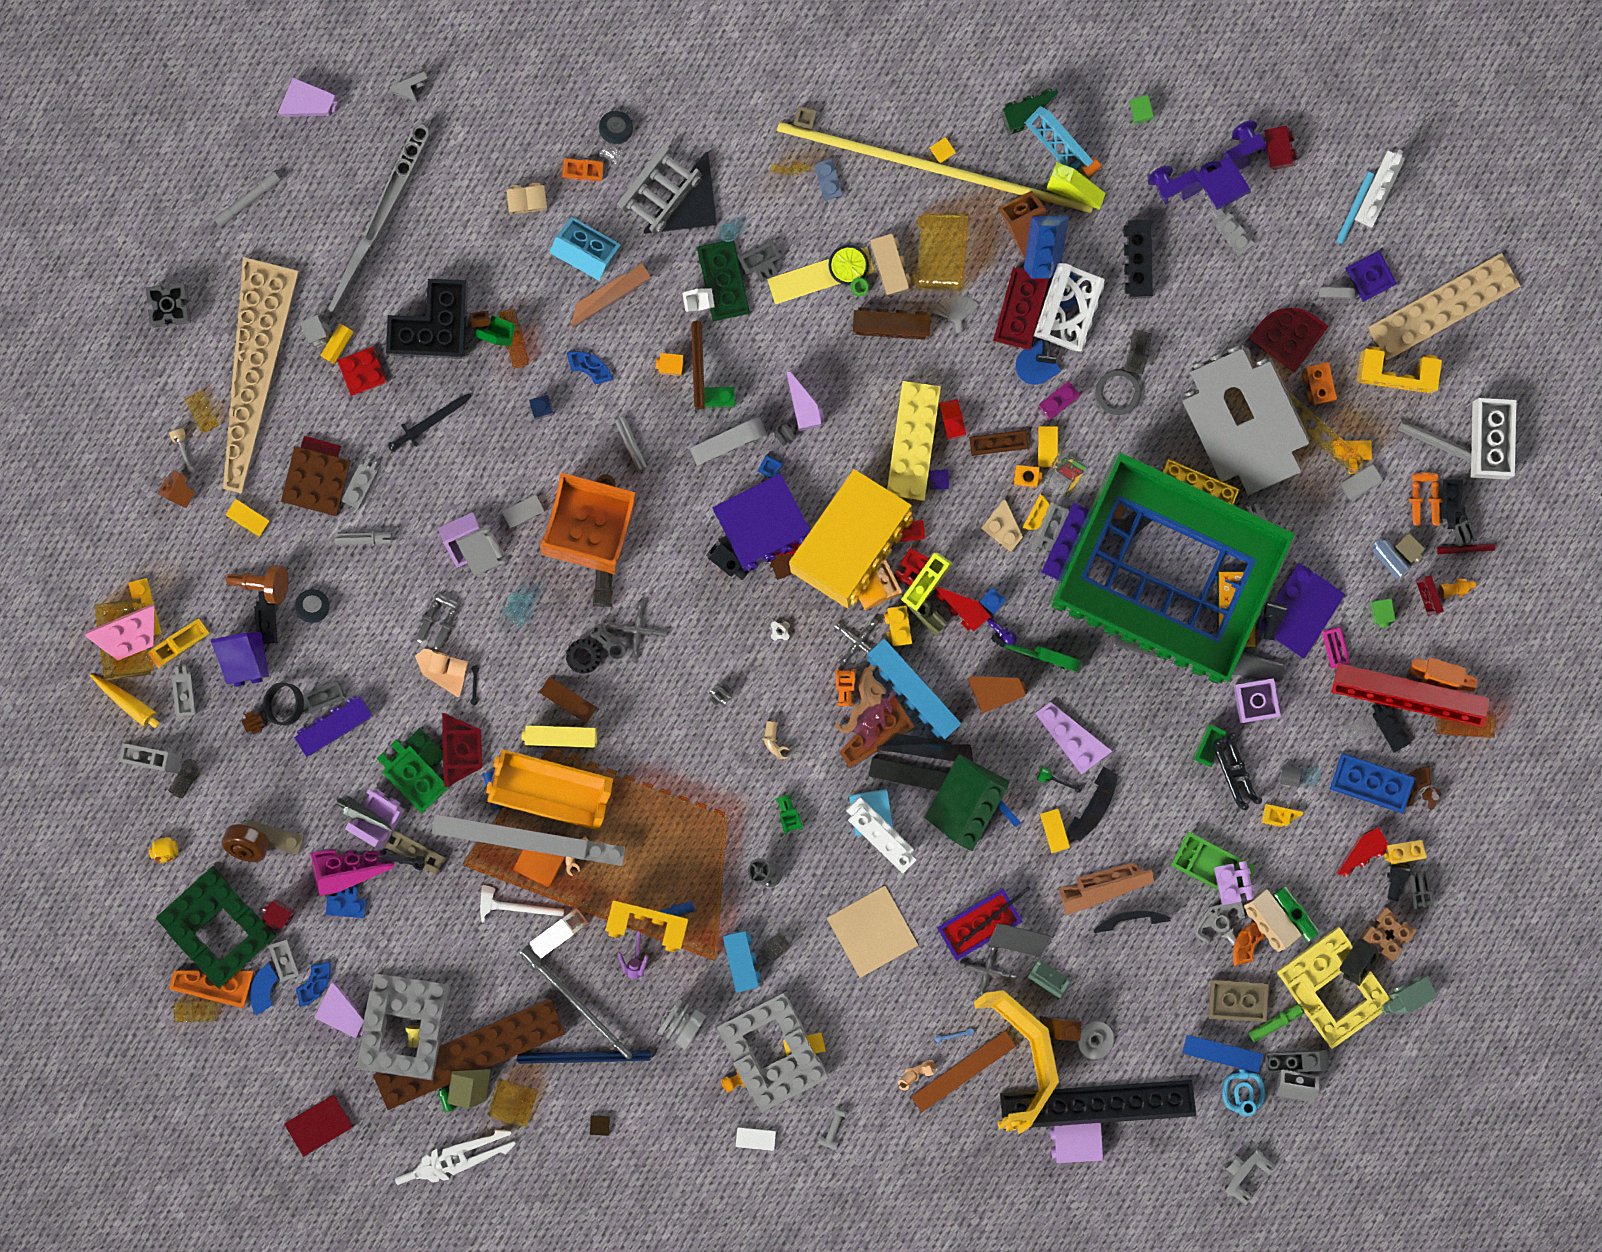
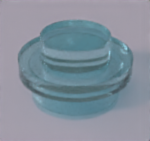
M725 223L719 229V236L723 241H733L738 236V229L732 223Z

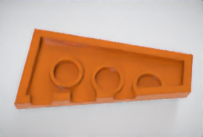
M174 971L169 990L244 1009L254 971H239L221 989H218L203 971Z

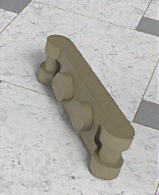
M393 830L384 847L406 857H424V869L439 875L442 863H445L447 860L446 857ZM391 836L396 837L394 844L389 842ZM430 857L436 859L433 865L428 863Z

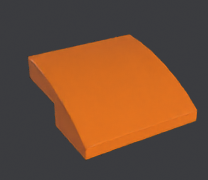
M523 849L513 870L550 888L565 856Z

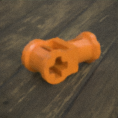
M836 669L837 691H839L837 706H854L852 691H854L855 669L851 671ZM841 676H849L850 678H841ZM844 692H846V701L844 700Z

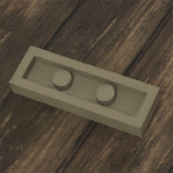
M248 820L247 826L253 827L265 834L269 839L271 847L299 854L304 838L303 835Z

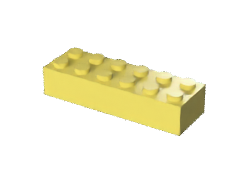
M902 382L887 490L901 499L922 502L925 500L941 386Z

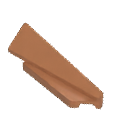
M640 263L627 275L626 273L577 302L571 322L572 328L652 280L644 265Z
M1129 863L1076 878L1078 885L1059 888L1065 913L1069 915L1153 883V872L1151 869L1145 871L1139 869L1137 864Z

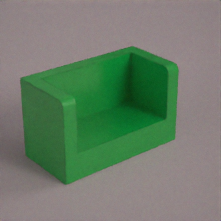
M1207 724L1192 760L1212 767V762L1216 755L1214 742L1217 739H1223L1227 732Z

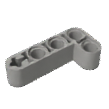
M756 418L690 448L696 465L701 466L748 443L755 442L762 437L765 438L768 436L762 419Z

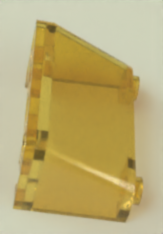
M922 212V216H918L917 227L921 228L917 273H913L912 284L916 285L915 289L953 293L962 292L969 214Z
M141 598L94 604L97 627L146 607L145 602L141 603ZM100 648L104 682L151 675V671H154L153 659L149 660L147 649L121 660H116Z

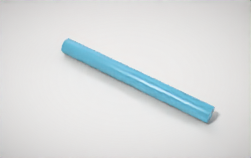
M1367 172L1336 242L1344 243L1374 178L1373 173Z

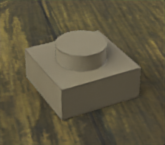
M798 106L793 125L812 130L817 111Z

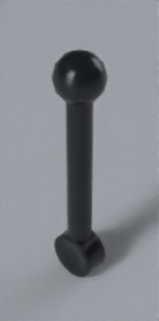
M476 665L471 668L473 672V694L470 703L474 706L478 704L476 690L479 667Z

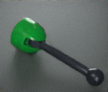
M1044 766L1041 767L1037 776L1038 781L1046 783L1053 780L1075 789L1077 793L1082 791L1080 785L1075 786L1053 777L1050 769Z

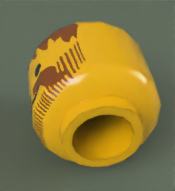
M170 837L155 839L152 847H149L150 858H154L158 864L173 862L179 854L177 842L173 841Z

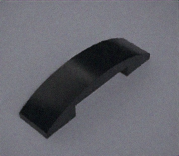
M1104 766L1094 782L1098 785V788L1080 819L1074 817L1066 831V834L1078 841L1085 838L1096 827L1112 800L1117 783V774Z
M1145 910L1127 911L1103 920L1093 928V933L1114 930L1113 922L1149 917L1150 924L1169 922L1171 920L1170 917L1158 912Z

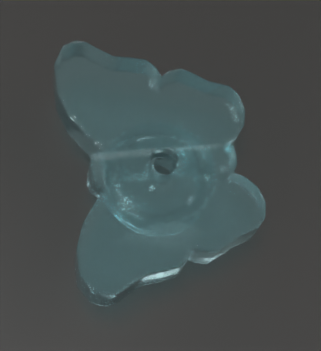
M516 593L507 596L509 603L502 610V613L520 628L525 626L526 618L524 613L527 610L526 607L534 599L533 594L519 595Z

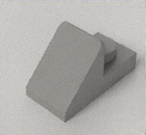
M421 72L390 86V90L393 94L418 103L412 89L416 88L418 90L425 87L426 82L429 80L426 73Z

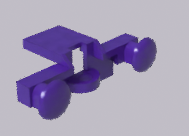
M1252 120L1245 121L1232 132L1233 140H1240L1241 144L1222 153L1224 159L1220 162H1208L1202 166L1199 172L1194 168L1174 180L1170 178L1173 172L1172 167L1162 166L1149 175L1147 182L1149 185H1156L1165 205L1169 203L1168 198L1179 192L1181 193V199L1184 201L1199 193L1200 189L1203 188L1216 210H1219L1251 192L1239 171L1250 165L1249 155L1259 149L1263 152L1267 151L1266 143L1260 134L1256 135L1254 132L1257 123ZM1211 168H1212V169H1215L1214 171H1212V172H1210V173H1208V171H1207V170H1209V169H1211Z

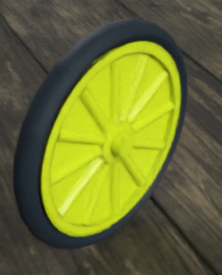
M843 245L831 254L828 266L834 280L843 285H850L855 278H864L867 275L869 262L866 254L859 247Z

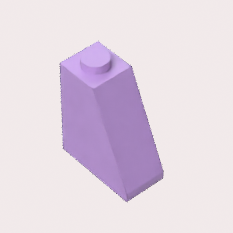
M292 78L278 113L283 117L330 116L331 112H335L337 109V97Z
M332 982L314 1018L354 1038H357L358 1035L362 1036L364 1032L362 1029L364 1016L341 988Z

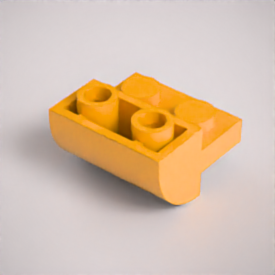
M886 559L881 561V567L877 574H872L869 578L871 581L865 590L862 589L858 594L865 610L878 606L883 601L899 596L902 593Z

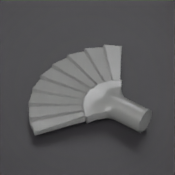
M953 296L940 302L933 313L952 321L958 334L964 332L962 321L979 305L970 298Z

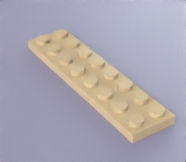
M1501 253L1369 326L1368 330L1380 351L1385 352L1384 358L1387 361L1520 287V284Z

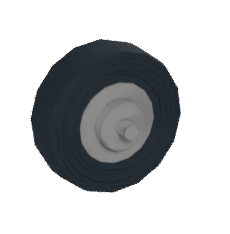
M305 590L296 599V614L305 622H320L329 613V600L320 590Z

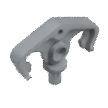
M1240 902L1210 907L1195 929L1196 937L1208 944L1210 937L1204 935L1202 930L1211 926L1215 931L1224 933L1222 938H1227L1233 946L1236 937L1233 934L1234 928L1229 929L1231 921L1228 913L1232 908H1236L1238 910L1237 916L1240 919L1246 918L1243 905Z

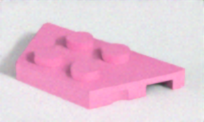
M151 604L85 632V636L116 660H121L143 651L154 644L155 606Z

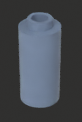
M1380 537L1372 544L1374 547L1372 549L1373 553L1396 579L1411 568L1387 538L1382 539Z

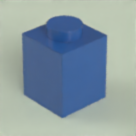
M991 588L979 603L994 615L1006 599Z

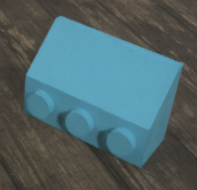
M571 216L556 236L549 253L599 281L608 269L621 244Z

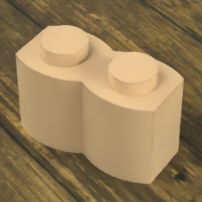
M531 183L526 188H522L521 185L510 186V189L506 190L510 215L548 210L545 186L540 183Z

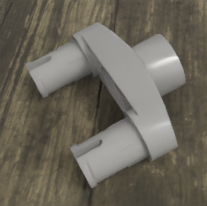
M1257 1148L1251 1150L1242 1160L1238 1156L1233 1155L1225 1165V1169L1231 1174L1226 1181L1224 1191L1230 1196L1233 1195L1244 1205L1248 1201L1243 1196L1251 1200L1252 1195L1241 1188L1240 1183L1252 1167L1257 1165L1267 1174H1270L1272 1171L1267 1165L1273 1170L1276 1166L1264 1157L1263 1153Z

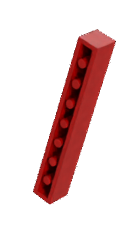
M1347 664L1337 665L1331 693L1478 727L1484 726L1490 698L1481 695H1473L1463 691L1447 689L1443 686H1434L1425 682L1408 680L1404 677L1399 678L1386 673L1351 667Z

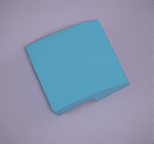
M887 789L849 795L850 805L860 796L893 828ZM854 827L855 836L863 835Z

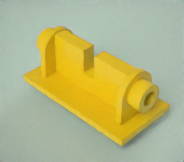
M1422 840L1387 845L1388 852L1384 855L1385 860L1391 862V864L1427 858Z

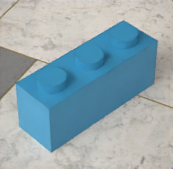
M746 930L723 935L736 993L758 988V983L762 981L759 971L755 972L754 968L757 960L755 952L751 953L749 945H753L751 935L746 934Z

